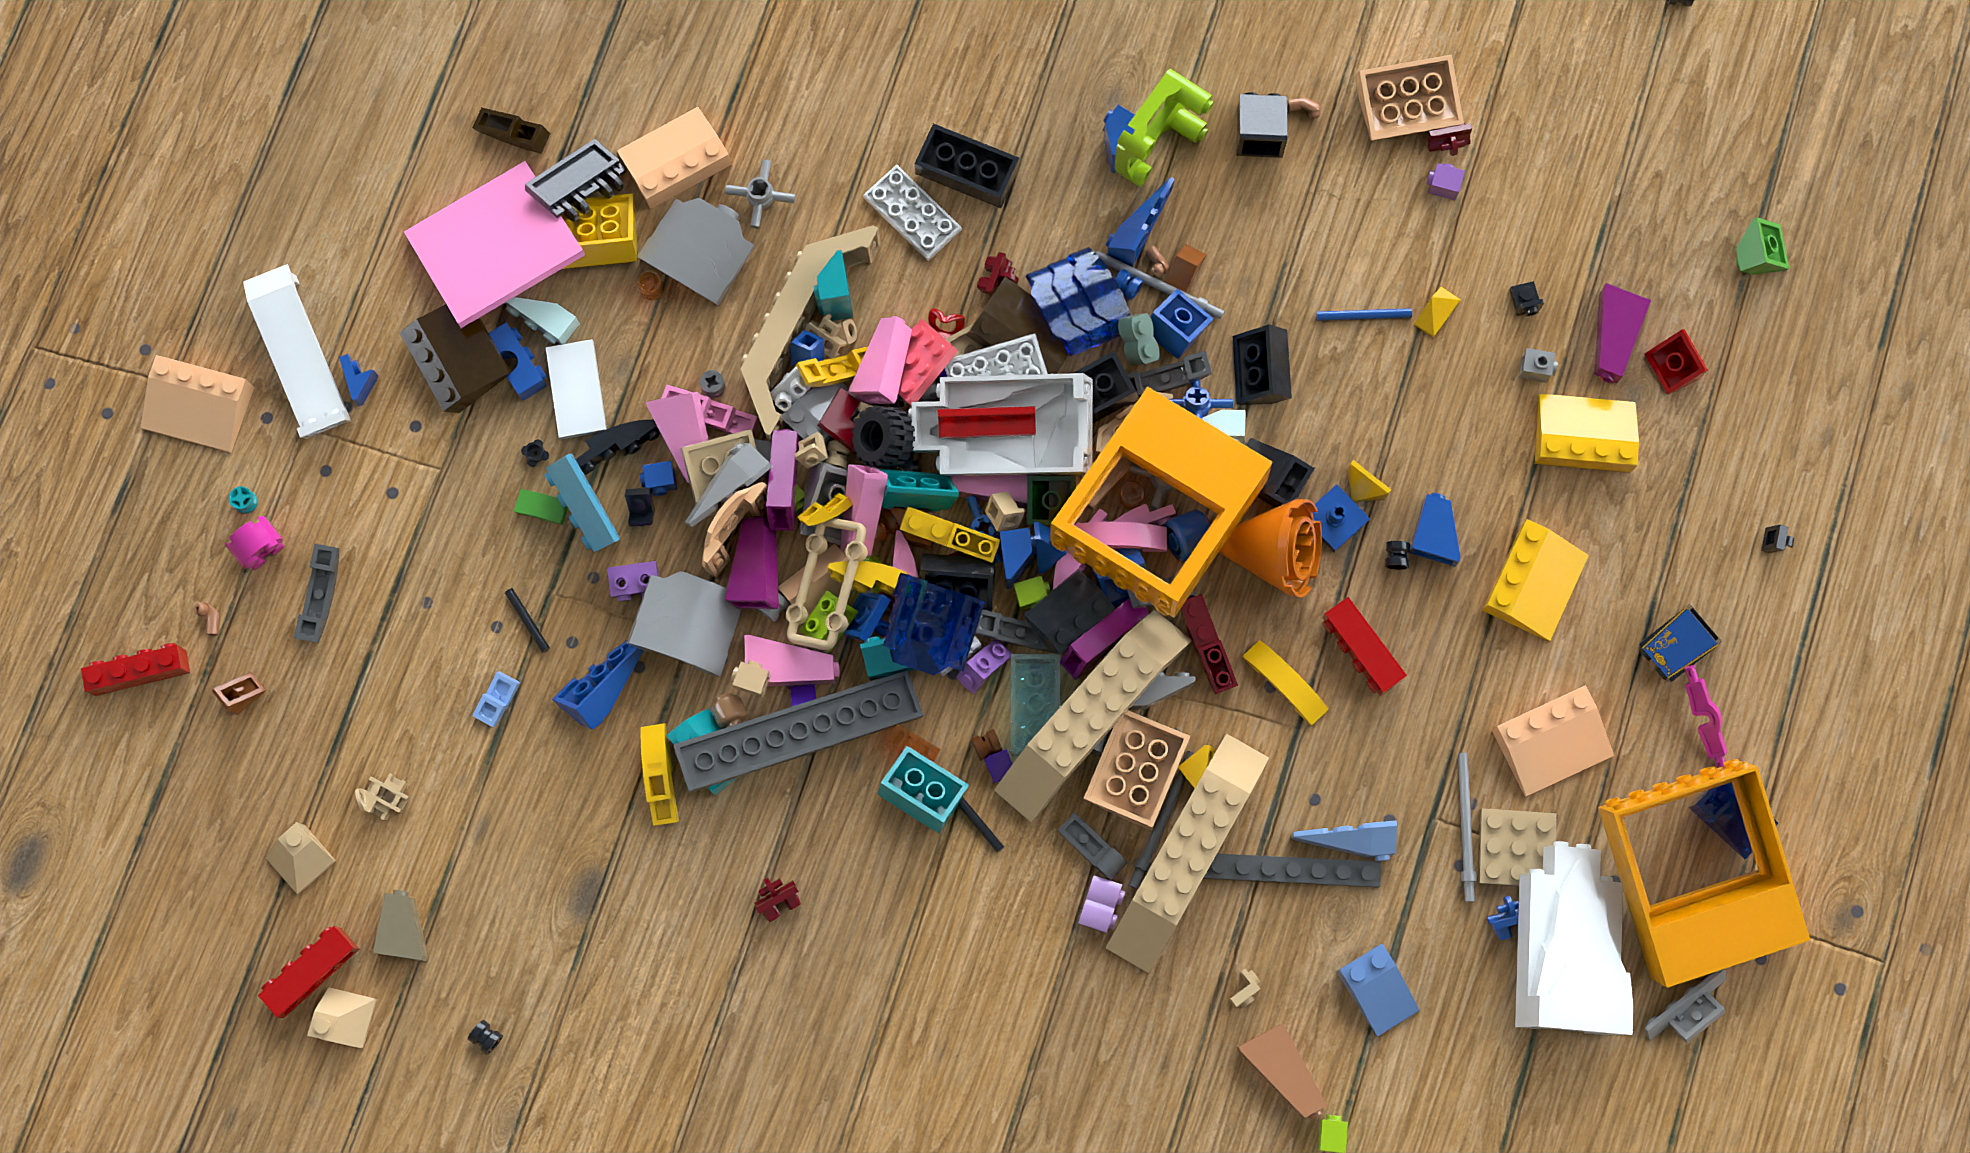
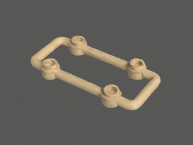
M832 518L817 524L815 533L807 538L805 546L809 554L796 601L786 611V618L789 621L787 638L791 643L821 650H830L835 646L838 634L847 629L848 621L844 613L858 562L865 560L868 555L867 548L864 545L866 528L863 524ZM826 527L857 532L855 540L850 542L845 550L849 562L836 609L826 619V627L829 630L827 640L796 634L798 626L805 623L808 619V613L804 604L818 555L824 553L828 547L827 541L823 537Z

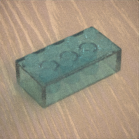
M1011 654L1010 752L1011 756H1019L1026 745L1060 708V654Z

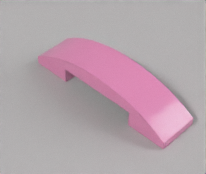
M1133 522L1074 524V526L1110 548L1142 549L1143 552H1167V527Z

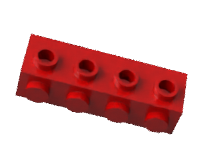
M1349 597L1324 613L1322 617L1324 628L1329 634L1333 633L1339 640L1337 645L1344 654L1348 652L1353 659L1351 662L1358 673L1365 675L1368 679L1366 683L1373 693L1377 692L1379 696H1382L1407 677V674Z
M167 643L161 645V649L153 651L151 649H143L137 651V655L133 656L118 655L113 657L112 661L90 662L89 666L81 668L84 691L91 695L99 696L189 674L190 668L187 651L175 643Z
M327 927L320 933V939L315 944L307 945L300 952L301 956L295 962L290 961L281 969L282 973L276 979L272 978L262 986L261 989L263 991L258 994V997L277 1018H285L360 950L341 927Z

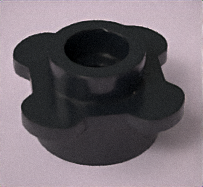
M539 439L523 446L521 449V453L526 456L527 464L530 467H535L540 461L549 459V453L544 450L543 442Z

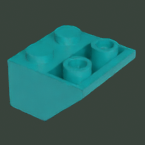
M903 631L890 633L888 638L879 639V637H871L866 639L865 643L860 644L870 681L906 670L908 672L917 670L909 633L903 634Z

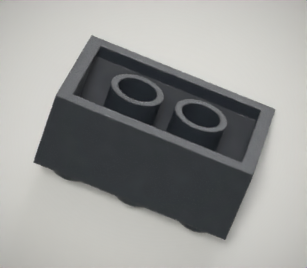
M1268 324L1232 336L1236 404H1274L1291 399L1287 329Z
M923 553L920 566L919 589L925 591V595L921 605H919V610L976 614L977 609H983L992 612L996 559L991 563L976 557Z
M1076 570L1026 611L1023 616L1048 650L1054 654H1061L1073 642L1111 613L1115 607L1101 588L1080 570Z

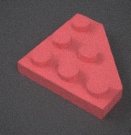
M923 319L912 328L898 394L911 406L912 402H918L958 352L951 343Z

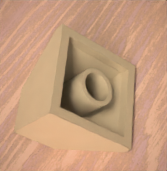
M298 822L277 839L266 857L297 895L336 862L305 825Z
M328 987L314 1011L307 1036L364 1048L377 999Z

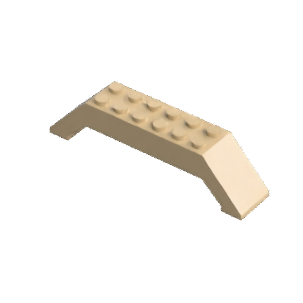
M869 226L811 243L805 246L803 252L799 251L794 260V264H796L792 272L789 271L784 278V288L781 293L777 292L772 303L774 306L771 312L765 314L760 333H756L751 341L752 348L749 354L743 356L740 362L741 371L768 441L772 442L773 430L780 431L785 429L782 415L776 412L770 392L775 388L791 358V342L806 329L817 308L813 286L818 285V274L837 250H842L846 269L863 262L871 264L881 245L878 227Z
M1156 609L1153 610L1123 636L1033 737L994 791L1032 823L1048 805L1049 801L1068 777L1160 673L1180 656L1192 640Z
M1225 735L1108 942L1107 950L1147 973L1151 971L1247 801L1269 757L1232 736Z

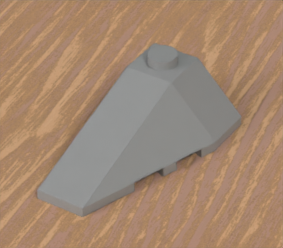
M737 443L729 450L731 454L726 457L686 519L685 523L687 526L693 527L719 507L717 503L720 500L722 503L729 500L738 491L737 488L739 486L744 487L746 485L748 487L773 466L750 443Z

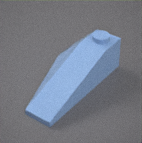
M1397 822L1365 823L1358 826V829H1353V826H1340L1333 828V831H1328L1326 828L1298 831L1291 834V840L1366 858L1375 857L1377 862L1388 861L1390 856L1396 854Z

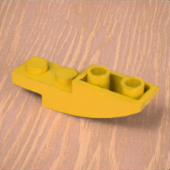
M908 506L899 530L993 563L1000 543V539Z
M849 561L829 563L828 573L831 574L830 577L837 582L843 583ZM858 562L852 588L861 593H866V591L872 593L875 586L878 585L880 591L888 595L895 593L901 596V600L909 605H914L915 603L921 605L925 595V591L905 583L907 572L880 563Z
M666 723L641 727L643 778L646 800L650 804L653 826L678 822L679 817L671 774L673 766Z

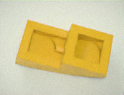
M838 493L825 506L814 502L797 518L807 526L816 525L840 515L853 504L847 497Z

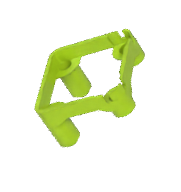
M1169 69L1129 122L1128 126L1135 129L1134 133L1131 135L1124 130L1120 135L1116 147L1115 171L1138 187H1142L1153 169L1143 161L1150 155L1157 139L1162 133L1173 129L1193 143H1196L1198 140L1202 142L1209 132L1207 129L1208 124L1186 110L1185 107L1199 116L1203 113L1208 114L1214 104L1211 101L1213 95L1176 71ZM1164 103V105H1163V107L1161 108V110L1158 112V114H1157V115L1155 116V118L1152 120V122L1150 123V125L1147 127V125H1148V123L1150 122V120L1153 118V116L1155 115V113L1158 111V109H1159V108L1161 107V105Z

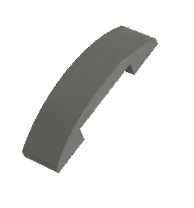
M1205 350L1183 357L1182 361L1142 373L1136 371L1127 375L1140 398L1147 387L1156 392L1164 393L1199 381L1211 375L1212 371L1207 351Z
M314 544L309 566L312 568L303 612L302 615L298 616L294 634L295 639L316 643L320 641L334 596L339 564V548Z
M977 609L972 633L1012 645L1050 652L1027 621L1001 616L1000 613Z

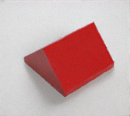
M1685 329L1680 330L1644 353L1667 395L1700 380L1708 371Z

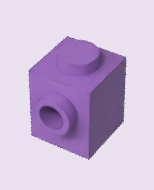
M1437 163L1435 170H1430L1426 184L1430 185L1428 193L1456 200L1465 171L1457 169L1451 164Z

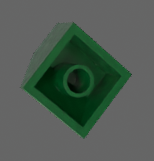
M1027 476V525H1034V522L1051 525L1054 518L1076 489V476Z

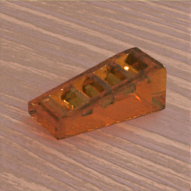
M899 724L895 726L885 744L888 749L901 755L908 740L912 739L914 741L910 748L915 750L918 743L921 744L922 747L918 752L921 755L925 753L927 748L931 751L927 759L934 762L941 750L940 748ZM900 734L905 735L900 745L896 746L895 743Z

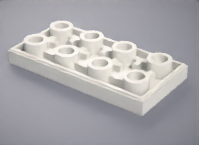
M895 165L863 195V198L927 261L962 231V227L898 165Z
M1035 334L953 357L945 367L947 377L1047 374Z
M591 339L546 347L559 439L596 434L607 430L594 341Z

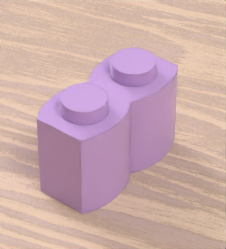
M1094 875L1078 924L1107 933L1108 928L1113 930L1118 916L1113 914L1116 904L1121 906L1125 891L1121 890L1122 884Z

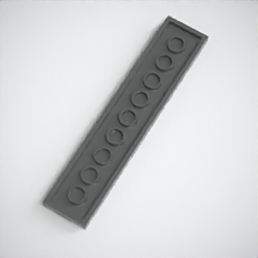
M906 670L674 744L673 748L688 793L922 718L923 712L909 673Z

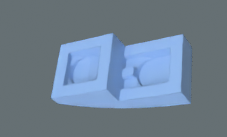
M500 671L496 672L487 693L482 695L472 716L495 727L521 682Z

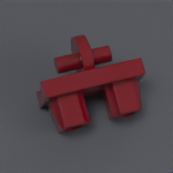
M1464 123L1459 126L1430 130L1428 137L1429 152L1449 150L1451 156L1457 155L1458 148L1465 147V145L1471 143V124Z
M998 252L997 257L987 256L984 268L991 272L990 278H979L977 288L981 292L992 297L1004 277H1007L1016 285L1018 284L1019 278L1013 275L1015 268L1012 267V261L1006 258L1005 253Z
M768 877L764 879L766 887L759 890L763 898L754 902L758 913H762L769 922L781 916L776 905L783 900L789 910L801 905L797 894L799 891L793 880L782 886L783 883L780 878L771 883Z

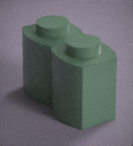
M1144 313L1119 319L1118 329L1121 338L1125 342L1124 352L1129 364L1140 365L1159 360V346L1153 337L1154 328L1150 316Z

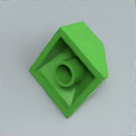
M1758 217L1752 219L1736 248V263L1740 271L1755 275L1788 270L1789 264L1781 225Z

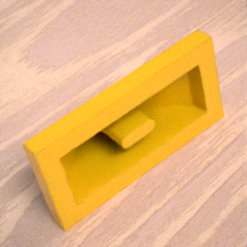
M1440 287L1431 297L1414 325L1434 338L1458 305L1460 299L1443 287Z
M1353 460L1350 463L1347 471L1350 496L1354 502L1383 500L1387 498L1391 492L1390 488Z
M1204 745L1178 766L1194 788H1196L1215 754V749L1210 745Z

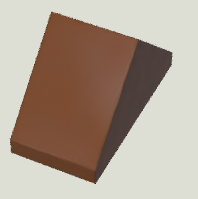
M1185 244L1176 255L1165 283L1187 292L1207 254Z
M252 672L212 690L222 705L236 715L241 713L266 691Z

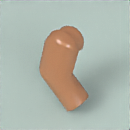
M1307 97L1287 100L1289 112L1304 109L1308 111V116L1311 119L1318 118L1321 115L1320 104Z
M1155 246L1149 248L1145 253L1154 264L1152 268L1153 273L1156 276L1167 274L1169 265Z
M197 603L194 607V612L207 622L206 635L217 636L219 634V612L209 603Z

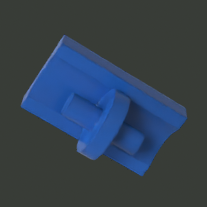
M1510 896L1503 898L1504 905L1496 907L1498 914L1487 916L1488 924L1494 929L1496 936L1500 940L1511 938L1510 926L1518 924L1519 900L1513 902Z

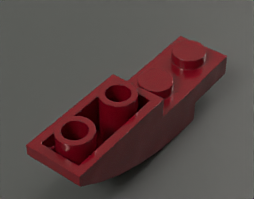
M1199 594L1187 599L1181 607V612L1194 649L1214 694L1238 686L1203 595Z

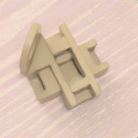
M828 314L822 319L820 325L813 320L810 321L805 330L808 332L813 330L812 334L824 338V344L826 343L824 345V358L828 356L832 359L840 356L838 353L840 347L855 342L857 339V329L853 320L846 319L835 324L830 320L832 315ZM849 325H850L851 330H852V336L849 334V330H848V326H849Z
M389 773L384 783L370 776L369 780L372 782L367 791L361 788L355 790L360 810L366 814L374 813L380 816L382 820H388L393 810L401 813L410 798L403 794L408 785L406 781L395 778L391 773Z

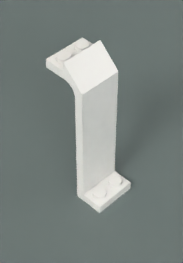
M288 264L244 281L247 302L300 427L297 428L300 438L308 439L311 436L350 422L349 414L295 286L299 285L297 276L291 273Z

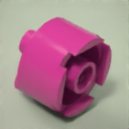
M265 516L257 517L259 522L255 524L251 521L244 524L229 537L232 542L225 543L226 548L243 569L252 568L257 570L265 564V557L269 554L276 555L284 548L282 544L283 538Z

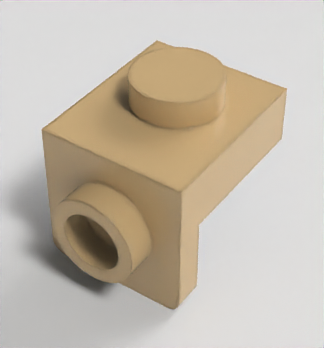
M819 432L799 441V451L794 454L795 459L807 469L828 458L824 438Z
M1243 969L1239 972L1248 986L1229 999L1234 1008L1239 1005L1242 1008L1246 1007L1255 1000L1252 995L1260 990L1258 986L1260 980L1252 970L1248 972L1246 969Z

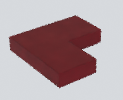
M840 388L817 426L854 453V443H852L851 438H853L852 428H855V423L850 418L860 401Z

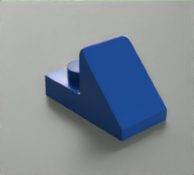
M348 354L340 356L339 359L351 398L358 407L362 406L375 385L378 374L374 370L362 373L357 360H353Z

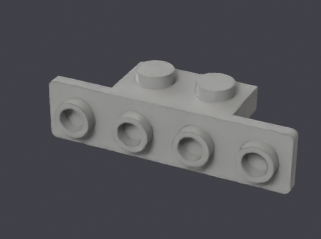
M1722 969L1705 975L1704 980L1700 984L1688 988L1684 996L1678 1001H1672L1660 1016L1652 1017L1646 1023V1037L1651 1041L1670 1026L1688 1043L1725 1013V1008L1710 993L1726 981V970Z

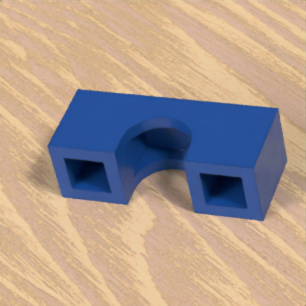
M506 322L489 333L504 360L507 358L518 359L516 369L507 378L522 401L547 387L543 380L547 376L540 365L535 367L531 362L535 357L528 346L524 348L521 346L519 341L522 340V337L515 327L510 329Z

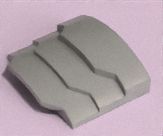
M675 198L665 217L662 218L651 238L647 239L637 257L719 306L755 245L743 238L739 221L700 198L684 203Z
M682 571L667 578L651 575L626 644L647 652L654 651L695 666L696 670L720 677L742 609H737L725 601L727 591L725 587Z

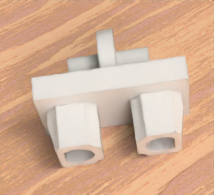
M795 367L790 373H786L783 376V380L770 394L772 400L775 401V405L786 412L811 386L805 384L799 370Z

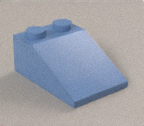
M1383 944L1376 946L1336 971L1376 1036L1381 1035L1420 1011L1396 964Z

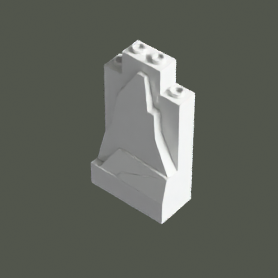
M1083 373L940 377V384H937L936 388L937 397L940 398V401L912 402V408L908 411V417L911 418L912 426L915 428L913 436H915L913 451L917 453L940 452V456L936 458L937 470H940V474L944 476H1085L1092 466L1093 379ZM1035 406V436L939 439L937 409Z
M1555 841L1553 846L1543 847V870L1530 869L1529 873L1520 875L1515 1027L1579 1031L1597 1035H1632L1631 977L1630 973H1626L1621 961L1623 887L1621 882H1613V877L1600 876L1601 850L1591 849L1589 844H1576V847H1569L1568 842Z

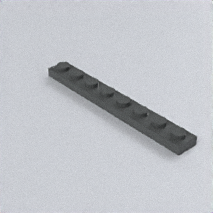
M1216 854L1203 879L1379 888L1381 862Z

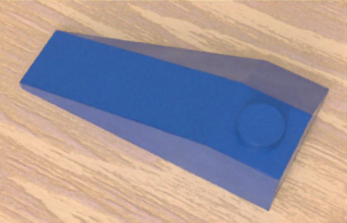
M1170 177L1118 227L1115 234H1110L1106 243L1108 256L1131 267L1134 266L1174 188V178Z
M626 640L607 654L606 661L597 666L595 664L590 666L587 675L580 680H577L575 677L552 700L580 725L593 730L610 713L644 650L626 644L628 641Z

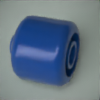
M1192 510L1171 518L1165 523L1164 527H1167V545L1173 556L1181 562L1187 561L1212 524L1202 511Z

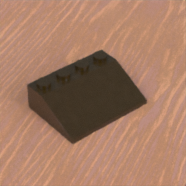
M1004 277L966 336L982 347L987 348L1035 334L1047 374H1057L1080 337L1082 330L1007 277Z
M447 304L416 319L400 332L444 412H462L511 374L480 317L461 328Z

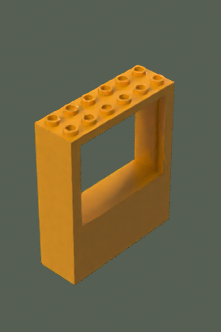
M1147 387L1052 521L1050 541L1056 549L1060 551L1065 550L1072 554V557L1081 564L1086 563L1093 567V570L1102 577L1107 576L1114 580L1115 585L1123 590L1128 589L1135 593V597L1144 603L1149 602L1156 606V610L1165 616L1170 615L1174 618L1267 482L1273 462ZM1122 456L1218 514L1171 584L1166 583L1074 526Z
M1738 759L1728 760L1723 763L1724 766L1716 769L1715 767H1707L1701 769L1700 774L1692 777L1691 774L1682 775L1676 778V782L1670 784L1667 782L1657 783L1652 786V790L1646 792L1644 790H1636L1630 792L1627 798L1621 800L1619 797L1611 798L1605 801L1606 805L1598 807L1650 978L1667 988L1810 941L1759 768L1756 765L1749 764L1747 761L1741 762ZM1732 782L1758 870L1650 905L1623 817Z

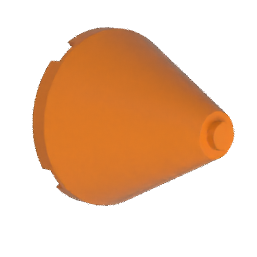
M1295 499L1241 522L1231 533L1219 553L1290 597H1304L1312 589L1307 584L1310 578L1317 577L1321 559V521H1314L1312 513L1318 510L1309 499Z

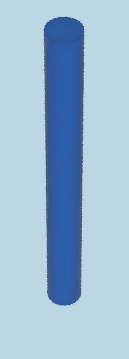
M1412 308L1316 312L1317 321L1412 318Z

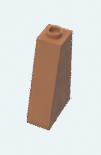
M1283 1023L1236 1047L1238 1052L1302 1118L1309 1117L1312 1120L1324 1113L1322 1109L1327 1104Z

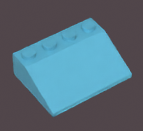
M568 454L546 467L548 472L544 475L550 486L556 485L560 494L556 496L562 507L568 506L572 515L568 517L575 529L580 527L584 536L581 537V540L587 550L592 548L596 552L618 541L620 536L574 456Z

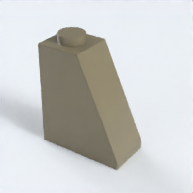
M393 890V894L385 893L373 953L428 962L429 956L416 900L408 897L409 892Z

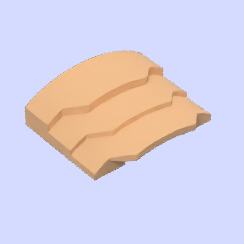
M760 482L750 488L736 492L721 507L711 522L705 538L702 567L713 577L717 578L731 560L723 543L744 515L748 513L752 517H763L767 512L768 488L765 483Z

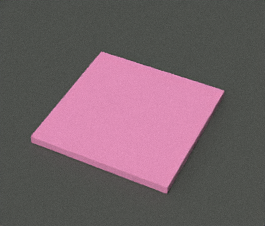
M526 161L404 231L461 328L585 255L562 217L556 218L525 191V184L535 178Z

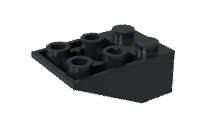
M1250 438L1245 446L1273 462L1268 480L1257 497L1275 508L1297 499L1311 478L1315 468L1294 455Z

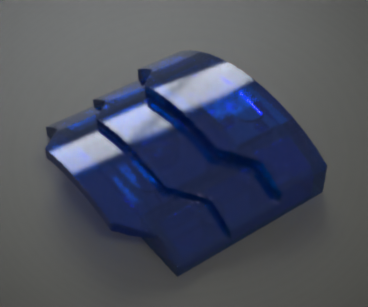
M1089 247L1069 254L1067 258L1051 263L1047 267L1025 276L1032 287L1030 297L1044 317L1052 336L1062 341L1070 357L1120 337L1118 329L1119 319L1131 316L1125 298L1113 275L1101 258Z
M900 573L893 593V597L896 598L889 617L890 624L883 646L889 647L892 662L931 675H936L947 667L964 671L985 601L942 588L909 574Z

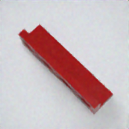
M1035 406L937 409L939 439L1036 435Z

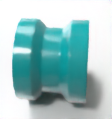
M238 486L229 494L230 505L240 513H251L258 505L257 496L247 487Z

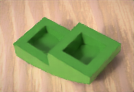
M523 489L520 490L514 512L519 515L534 517L545 522L563 525L568 506L563 508L556 497Z

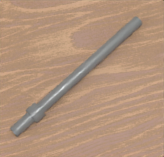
M1097 251L1094 256L1095 260L1113 269L1121 271L1124 268L1130 273V276L1138 277L1143 280V283L1168 295H1171L1177 289L1100 251ZM1180 290L1206 313L1220 320L1222 319L1225 311L1209 304V301L1202 297L1198 299Z
M1458 753L1463 853L1461 882H1464L1465 902H1475L1474 882H1477L1476 871H1473L1468 753Z

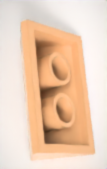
M835 544L817 558L804 604L808 617L827 590L839 597L842 583L830 577L828 565L834 562L849 561V559ZM805 566L778 586V590L789 601L790 605L795 604Z

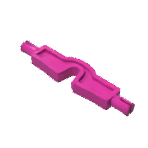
M1695 665L1687 666L1684 668L1688 678L1685 688L1689 697L1691 712L1694 716L1709 717L1710 722L1699 725L1698 733L1705 746L1708 758H1714L1716 767L1719 768L1724 766V756L1727 754V748L1721 733L1722 715L1715 703L1711 701L1704 679L1698 678Z

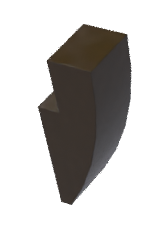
M482 107L472 127L474 130L502 142L542 154L551 134L541 124L524 121L517 115Z

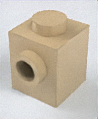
M748 660V663L740 662L739 668H734L731 681H733L735 689L763 698L771 674L768 670L762 669L760 663Z

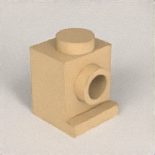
M1009 492L991 494L985 509L986 514L997 531L1018 529L1025 513L1023 508H1018L1017 503Z

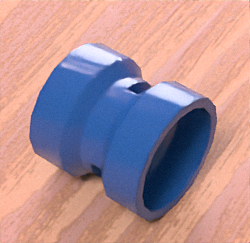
M1123 268L1113 281L1111 289L1116 292H1122L1125 298L1132 301L1140 290L1143 280L1130 276V273Z

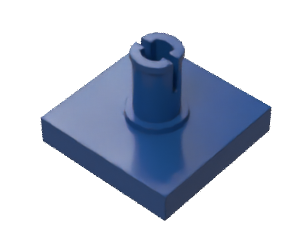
M1337 484L1315 503L1318 511L1312 512L1314 521H1321L1322 540L1333 552L1338 550L1370 520Z
M868 591L866 593L860 592L852 606L858 613L843 635L864 642L870 638L873 631L881 637L886 636L888 631L885 628L890 630L891 624L881 619L891 599L882 594L870 593Z

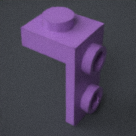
M993 640L966 662L956 678L974 694L994 671L1010 659L1012 653L999 641Z

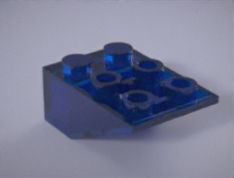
M1732 782L1703 791L1688 807L1744 859L1753 852Z

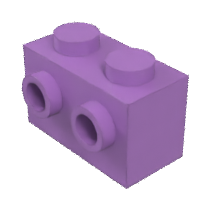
M656 561L607 568L610 594L612 598H617L618 602L630 601L632 596L641 595L643 598L647 584H644L645 578L651 575L660 577ZM626 581V584L620 587V583Z

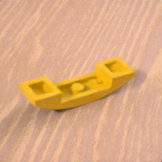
M868 347L854 349L845 356L817 361L816 358L801 361L796 364V367L807 386L822 387L854 379Z
M1261 640L1242 656L1258 674L1261 673L1295 707L1294 710L1310 726L1329 710L1301 676Z

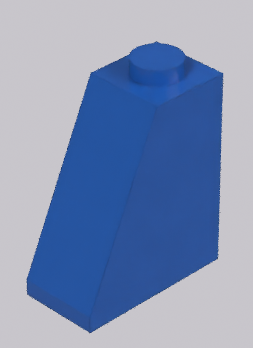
M1439 493L1427 494L1422 503L1409 554L1456 567L1460 562L1461 556L1451 500L1445 499V496Z

